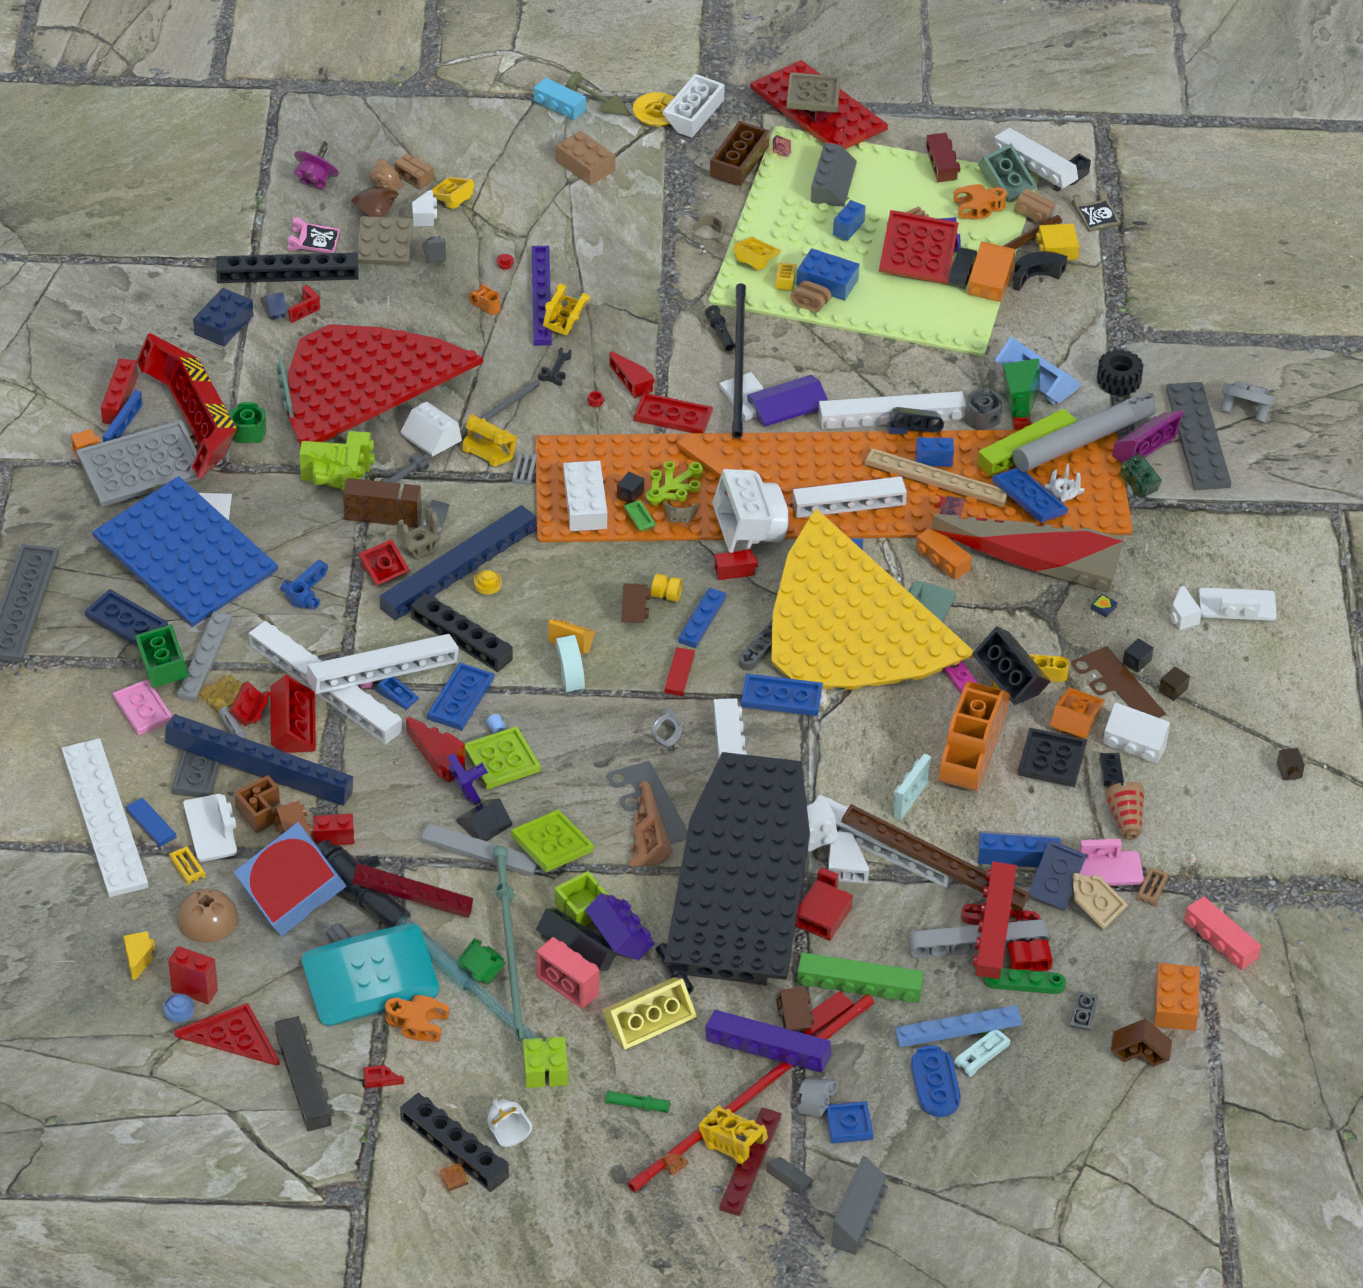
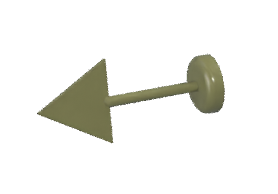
M578 71L573 72L569 77L565 87L575 92L580 88L606 102L599 108V111L632 115L617 94L609 100L581 84L582 74Z

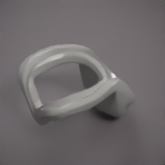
M666 708L651 727L652 738L666 747L672 746L680 738L682 724L671 709ZM663 721L675 729L673 735L665 741L657 736V730Z

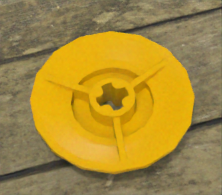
M661 92L647 93L637 98L633 103L632 111L635 117L646 125L652 127L667 126L670 122L663 115V110L675 97Z

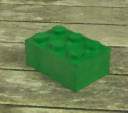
M172 624L135 635L152 688L189 677Z

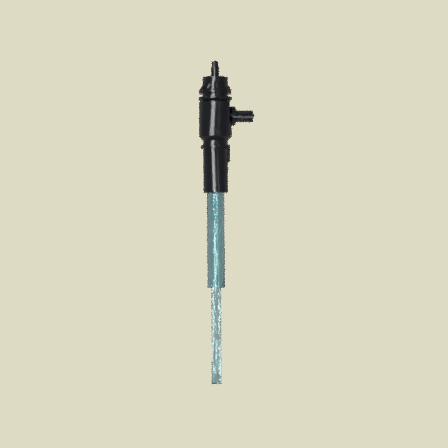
M329 840L322 841L319 844L314 841L321 850L322 855L346 884V887L340 892L350 901H356L360 907H365L387 928L411 923L416 924L411 919L410 912L391 895L352 883L357 863L376 868L381 864L377 855L365 860L361 858L355 859L347 850L343 849L340 845L332 844ZM420 927L431 962L462 990L469 989L515 1030L513 1014L476 983V979L471 976L472 973L468 969L465 970L457 964L458 960ZM523 1024L524 1039L538 1038Z

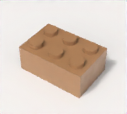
M582 131L575 133L556 145V162L590 186L615 171V154Z

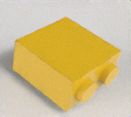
M1074 223L1039 225V233H1036V243H1039V252H1055L1068 256L1067 260H1078L1080 245Z

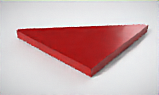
M248 1003L173 1030L176 1038L275 1066L280 1065L274 1049Z

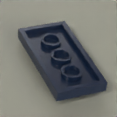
M111 589L85 610L87 618L136 646L138 645L135 635L168 626V622Z

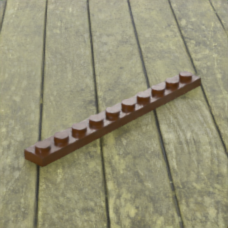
M850 804L842 817V823L981 893L984 892V886H989V881H985L986 871ZM1014 886L1011 908L1022 912L1031 894Z

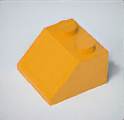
M549 619L548 641L554 643V647H556V638L575 635L580 655L582 656L583 653L590 652L596 631L563 620Z

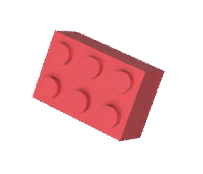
M554 937L536 951L537 978L582 1010L599 996V969L594 963L588 962L578 952H574L564 942L558 941Z

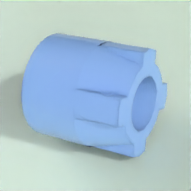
M493 714L486 720L493 734L505 730L506 725L499 714Z

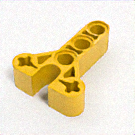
M1028 654L1051 682L1067 680L1070 665L1067 658ZM993 681V688L1000 689Z

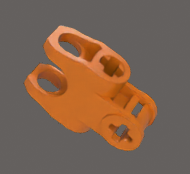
M974 184L958 188L953 192L954 202L963 203L958 206V216L963 219L987 218L993 211H1003L1006 208L1005 198L1007 197V192L1001 187L985 189L981 184ZM960 193L967 194L964 197H957ZM965 209H971L968 213H962Z
M415 995L412 1001L391 998L385 1004L386 1023L390 1026L401 1028L403 1036L417 1041H440L442 1029L428 1021L432 1019H448L450 1014V1007L423 995Z

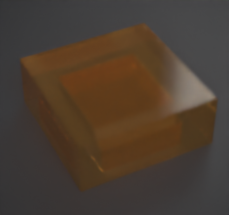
M460 1163L440 1170V1176L448 1191L468 1184V1178Z

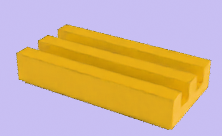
M188 846L169 854L170 860L187 885L191 884L192 880L194 882L198 881L199 877L202 879L206 877L204 870ZM182 853L186 854V856L196 869V873L193 871V869L191 868V866L189 865L188 861L185 859ZM176 856H178V858L180 859V861L182 862V864L184 865V867L190 875L187 874V872L185 871V869L183 868V866L181 865Z

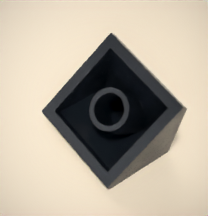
M500 798L488 799L456 819L472 837L484 841L492 839L512 826V821Z

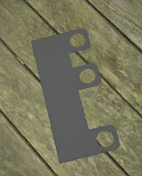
M650 761L607 774L613 787L629 783L633 784L636 792L620 798V802L626 811L635 810L640 807L639 803L634 807H629L625 804V800L629 797L638 799L642 793L639 785L643 781L649 783L670 844L686 839L688 830ZM617 773L623 774L625 780L621 783H616L612 780L613 775Z

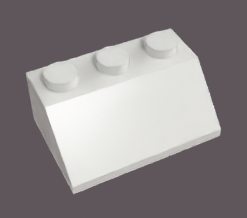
M428 402L422 403L411 410L400 432L401 436L432 457L462 441L459 423Z
M1115 702L1104 732L1103 744L1158 764L1166 749L1170 722Z

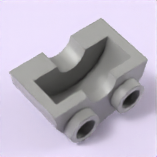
M819 1078L805 1079L798 1092L802 1094L801 1105L797 1104L799 1114L821 1117L829 1105L828 1096L832 1097L837 1091V1081Z

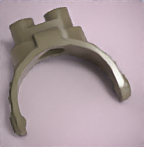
M718 211L705 215L694 224L693 230L696 231L698 228L706 225L717 227L721 232L716 237V241L720 242L729 217L726 215L722 216Z
M665 500V515L672 522L687 523L695 517L698 511V503L695 502L694 506L688 508H677L668 505Z

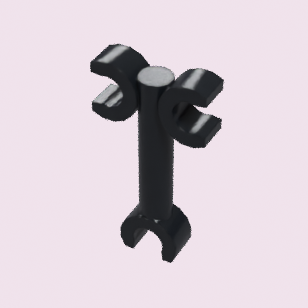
M560 347L558 350L559 358L551 372L549 368L542 367L541 373H538V380L554 381V384L562 386V379H566V373L559 370L564 361L571 359L572 350H569L568 353H563V348Z

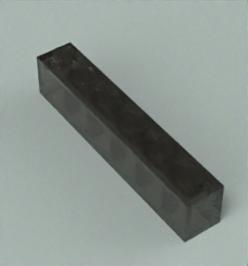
M299 1016L275 1021V1035L307 1132L332 1126L333 1106L327 1103V1100H329L327 1088H322L321 1084L324 1083L321 1071L317 1072L318 1062L316 1055L312 1056L311 1054L313 1047L311 1040L306 1039L308 1033L305 1023L301 1024Z

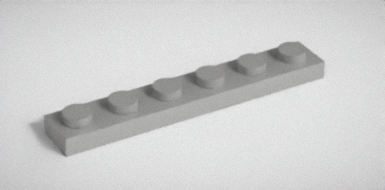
M213 612L189 666V677L184 678L178 691V699L197 702L230 627L232 615Z

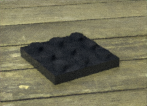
M1030 728L1017 775L1075 787L1087 739Z

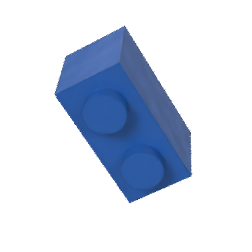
M850 200L834 218L833 235L848 241L865 222L866 206Z
M916 438V462L928 466L953 467V438Z

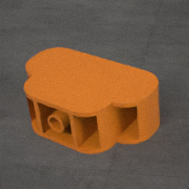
M966 682L950 723L947 742L940 764L939 782L979 791L1005 723L1010 693L982 684Z

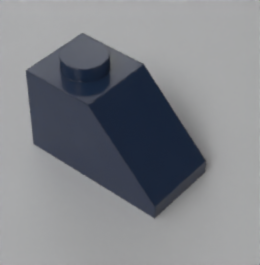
M283 292L260 298L268 318L273 317L276 320L284 318V314L288 313Z

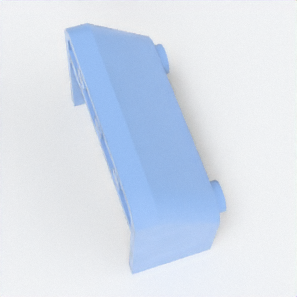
M1013 337L1009 338L995 361L1003 366L1004 363L1039 358V390L1046 394L1045 399L1053 404L1055 402H1062L1081 386V383L1068 373L1034 353Z

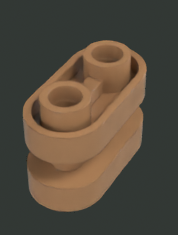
M803 281L792 291L790 298L795 305L818 312L830 301L831 293L826 287L810 281Z

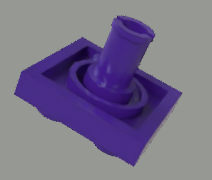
M455 753L448 756L451 763L448 767L466 799H471L474 805L482 802L472 784L474 780L488 774L483 762L466 771L461 766Z

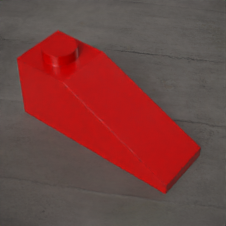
M613 351L609 352L610 368L633 398L642 396L643 392H653L655 379L645 367Z

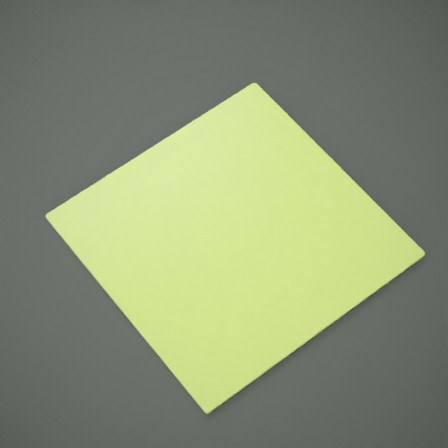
M779 126L774 127L769 140V147L762 158L709 297V303L736 309V285L743 283L746 285L745 311L984 356L1001 302L967 294L968 284L964 289L948 284L878 272L890 210L907 212L918 206L921 208V211H925V215L928 214L932 218L956 217L959 223L957 234H960L961 247L977 250L978 253L981 241L1003 246L1022 235L1027 217L1014 210L1017 198L1009 202L1005 199L1006 208L1003 211H993L987 218H960L958 216V206L963 203L954 202L953 192L956 189L974 184H981L985 189L994 188L985 178L978 163L956 159V162L960 164V173H958L957 180L937 183L928 154L860 142L845 149L857 160L847 196L849 199L846 201L845 206L850 200L865 205V222L846 241L833 235L834 218L844 207L811 202V186L824 144L807 131ZM1029 172L1037 185L1039 175ZM960 193L957 197H964L967 194ZM965 209L962 213H968L971 209ZM749 237H754L780 249L781 252L767 262L766 268L755 270L751 265L737 261L733 250L735 243ZM811 248L860 264L859 280L846 300L831 296L830 301L818 312L795 305L790 298L791 290L775 289L779 262L797 264L793 290L798 287L796 285L797 269ZM953 252L951 269L958 252Z

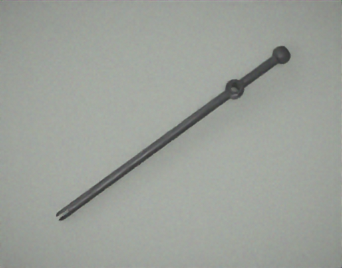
M534 380L479 418H484L488 421L537 388L540 382ZM466 427L460 430L461 438L468 433ZM413 453L409 458L410 465L391 478H383L380 481L396 483L415 469L425 472L430 465L427 461L433 457L428 453L423 456Z

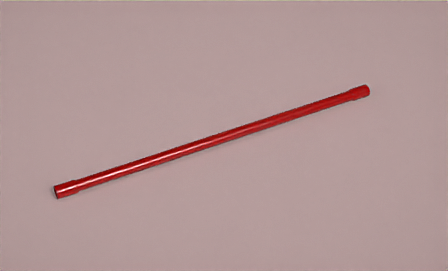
M866 994L814 1037L825 1040L829 1039L856 1016L870 1008L874 1004L873 998ZM781 1062L723 1109H730L732 1113H735L794 1065ZM717 1122L714 1124L709 1123L708 1126L717 1125ZM699 1128L647 1169L641 1171L628 1181L629 1189L634 1193L637 1192L651 1178L700 1141L703 1137Z

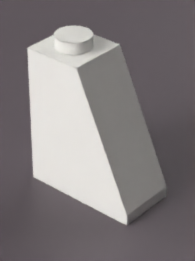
M842 831L837 832L838 839H835L830 846L828 870L838 873L839 881L868 884L869 867L853 834Z

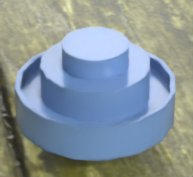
M172 995L164 1002L165 1017L172 1022H185L194 1015V1002L187 995Z

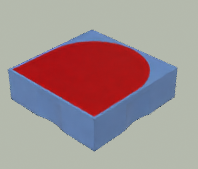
M299 822L234 871L268 921L281 936L303 921L315 908L326 903L346 887L344 881L325 859L319 847Z

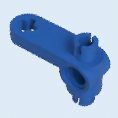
M318 560L292 583L285 580V583L281 584L280 590L285 592V596L290 600L292 606L305 609L310 607L313 610L319 606L320 599L316 598L315 593L310 589L326 575L328 564Z

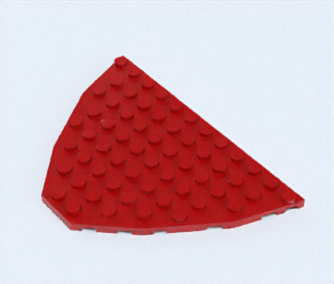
M329 324L299 339L288 371V389L293 411V418H290L289 411H287L289 423L300 448L302 441L324 442L483 364V357L476 354L474 350L468 351L442 339L409 333L404 330Z

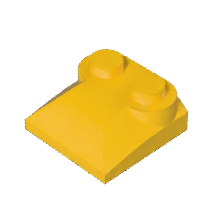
M448 177L431 190H433V197L445 202L446 207L455 209L463 201L471 198V195L474 193L475 184L473 179Z
M749 237L735 243L733 249L737 261L747 263L755 270L766 268L767 262L781 252L780 249L754 237Z

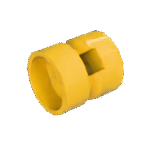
M656 573L652 582L651 597L659 599L666 597L668 601L678 602L682 592L683 579L677 577L668 579L667 575Z

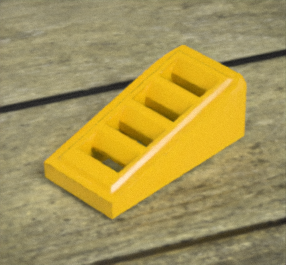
M779 262L775 289L793 291L797 264Z

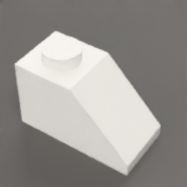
M1185 586L1180 587L1172 606V612L1170 613L1172 623L1179 630L1199 625L1202 613Z

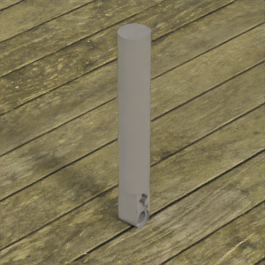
M1149 392L1141 393L1016 448L1013 451V460L1016 467L1022 472L1029 471L1155 414L1154 394Z

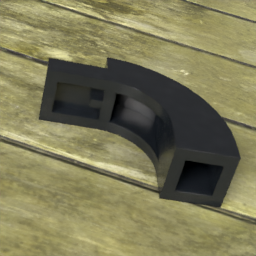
M1040 251L1021 257L1015 263L1012 277L1014 282L1013 289L1020 291L1025 282L1030 277L1036 275H1046L1060 279L1066 270L1068 256L1055 252Z

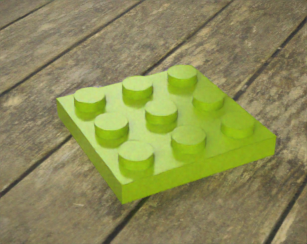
M517 726L465 743V753L473 767L483 762L488 771V774L480 777L487 790L541 772V765Z
M559 809L516 827L510 833V836L545 872L594 852L595 847Z

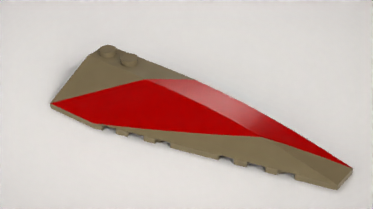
M935 514L931 526L932 530L1001 560L1107 592L1110 590L1124 538L1089 528L1073 530L1070 526L1053 528V525L1049 524L1037 526L1035 523L1004 520V523L995 522V519L980 521L976 520V517L960 519L959 516Z

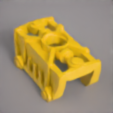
M559 283L552 300L548 301L545 305L546 313L543 326L557 333L568 335L574 322L579 319L583 308L590 301V295L582 293L579 300L568 295L565 296L567 286ZM563 300L567 302L565 307L561 304Z
M475 414L470 415L466 420L468 435L463 440L462 451L465 453L471 452L489 461V464L493 467L512 460L515 453L517 435L509 433L508 430H502L486 422V419L476 417ZM477 432L481 436H483V438L480 439L472 434ZM502 445H505V447H506L508 450H510V452H509V453L506 452V451L503 449Z
M720 1105L714 1108L698 1125L708 1150L713 1151L715 1149L731 1156L738 1164H743L748 1159L749 1146L754 1142L763 1144L768 1139L767 1130L764 1125L756 1124L754 1120H747L732 1113L730 1109L725 1110L721 1108ZM717 1122V1125L708 1126L709 1123L714 1124ZM736 1135H744L747 1140L745 1142L736 1138Z

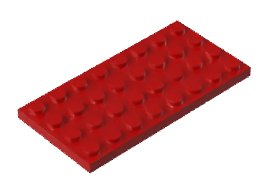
M802 60L750 83V89L823 144L833 143L847 149L888 130V124L841 89H839L837 112H834L818 123L812 121L799 109L786 108L790 72L821 75Z

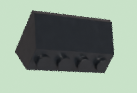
M998 626L992 630L972 653L973 657L998 687L1010 693L1009 700L1014 705L1038 696L1051 682L1012 634Z

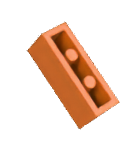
M931 527L917 536L916 550L918 553L925 556L946 575L956 580L971 570L972 556L947 536L932 530Z

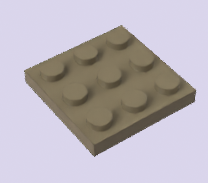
M790 72L786 108L837 112L841 77Z
M361 216L357 250L358 263L410 265L413 218Z

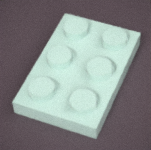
M924 753L920 760L917 759L912 771L907 772L903 783L896 787L894 791L896 798L893 804L894 818L901 821L929 783L931 756Z

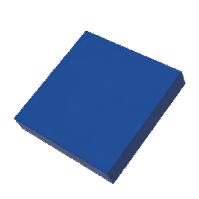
M867 1101L830 1104L825 1109L831 1144L873 1140V1130Z

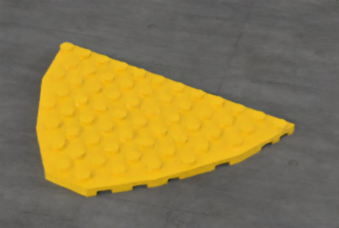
M818 509L814 510L787 555L773 610L771 664L789 679L822 682V689H833L835 687L854 690L861 689L862 686L871 685V687L894 684L908 679L920 680L942 671L945 667L957 665L960 661L967 658H973L972 653L974 651Z

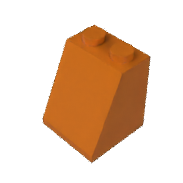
M981 241L970 275L967 294L1002 302L1013 273L1015 249Z

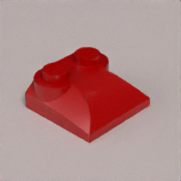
M392 539L365 550L358 555L362 569L367 571L376 586L410 571Z

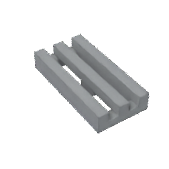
M519 452L513 474L514 483L531 485L537 454H533L532 457L529 453H526V456H524L523 453ZM524 461L523 468H522V472H521V476H520V479H519V478H518V474H519L521 462ZM530 461V462H531V466H530L528 478H527V479H524V478H525V474H526V470H527V466H528V462Z

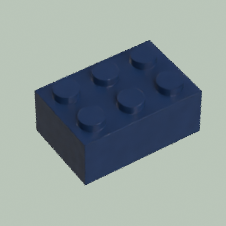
M222 288L193 318L194 335L225 347L254 316L253 300Z

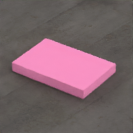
M148 679L113 693L114 700L137 735L166 725L172 718V714L156 690L151 687Z

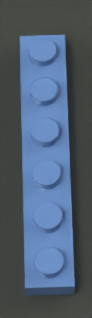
M1014 1005L895 1027V1033L899 1047L1020 1026L1022 1025V1019L1018 1006Z

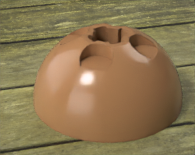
M201 889L190 894L182 902L177 917L178 927L187 938L202 943L216 942L230 935L236 928L238 923L237 908L231 898L225 893L215 889Z

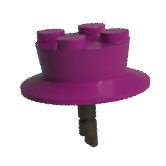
M326 141L323 142L317 156L304 151H297L294 154L296 160L300 162L294 170V175L300 178V183L305 185L313 184L319 190L324 189L328 177H337L339 174L332 164L323 159L328 149Z

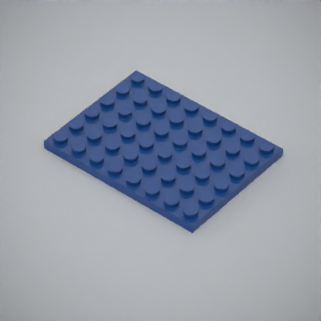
M180 476L92 531V536L191 627L278 570V565Z

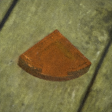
M668 1153L661 1156L669 1175H675L689 1164L683 1156Z

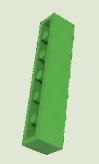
M802 952L797 984L919 1003L924 971Z

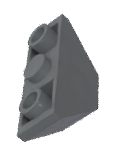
M432 236L426 239L427 241L423 243V249L427 264L446 261L445 238L441 239L440 236Z

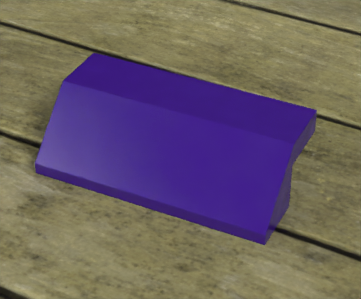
M812 374L747 394L748 402L756 407L757 421L765 427L819 410V401H828L820 380Z

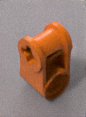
M481 284L476 291L469 292L468 298L474 306L491 315L500 312L501 304L498 292L485 284Z

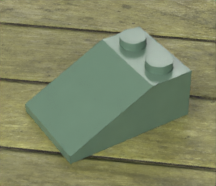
M1012 143L984 156L978 163L985 178L994 188L1001 187L1006 190L1007 197L1005 199L1008 202L1019 197L1025 188L1029 190L1037 188L1036 183Z

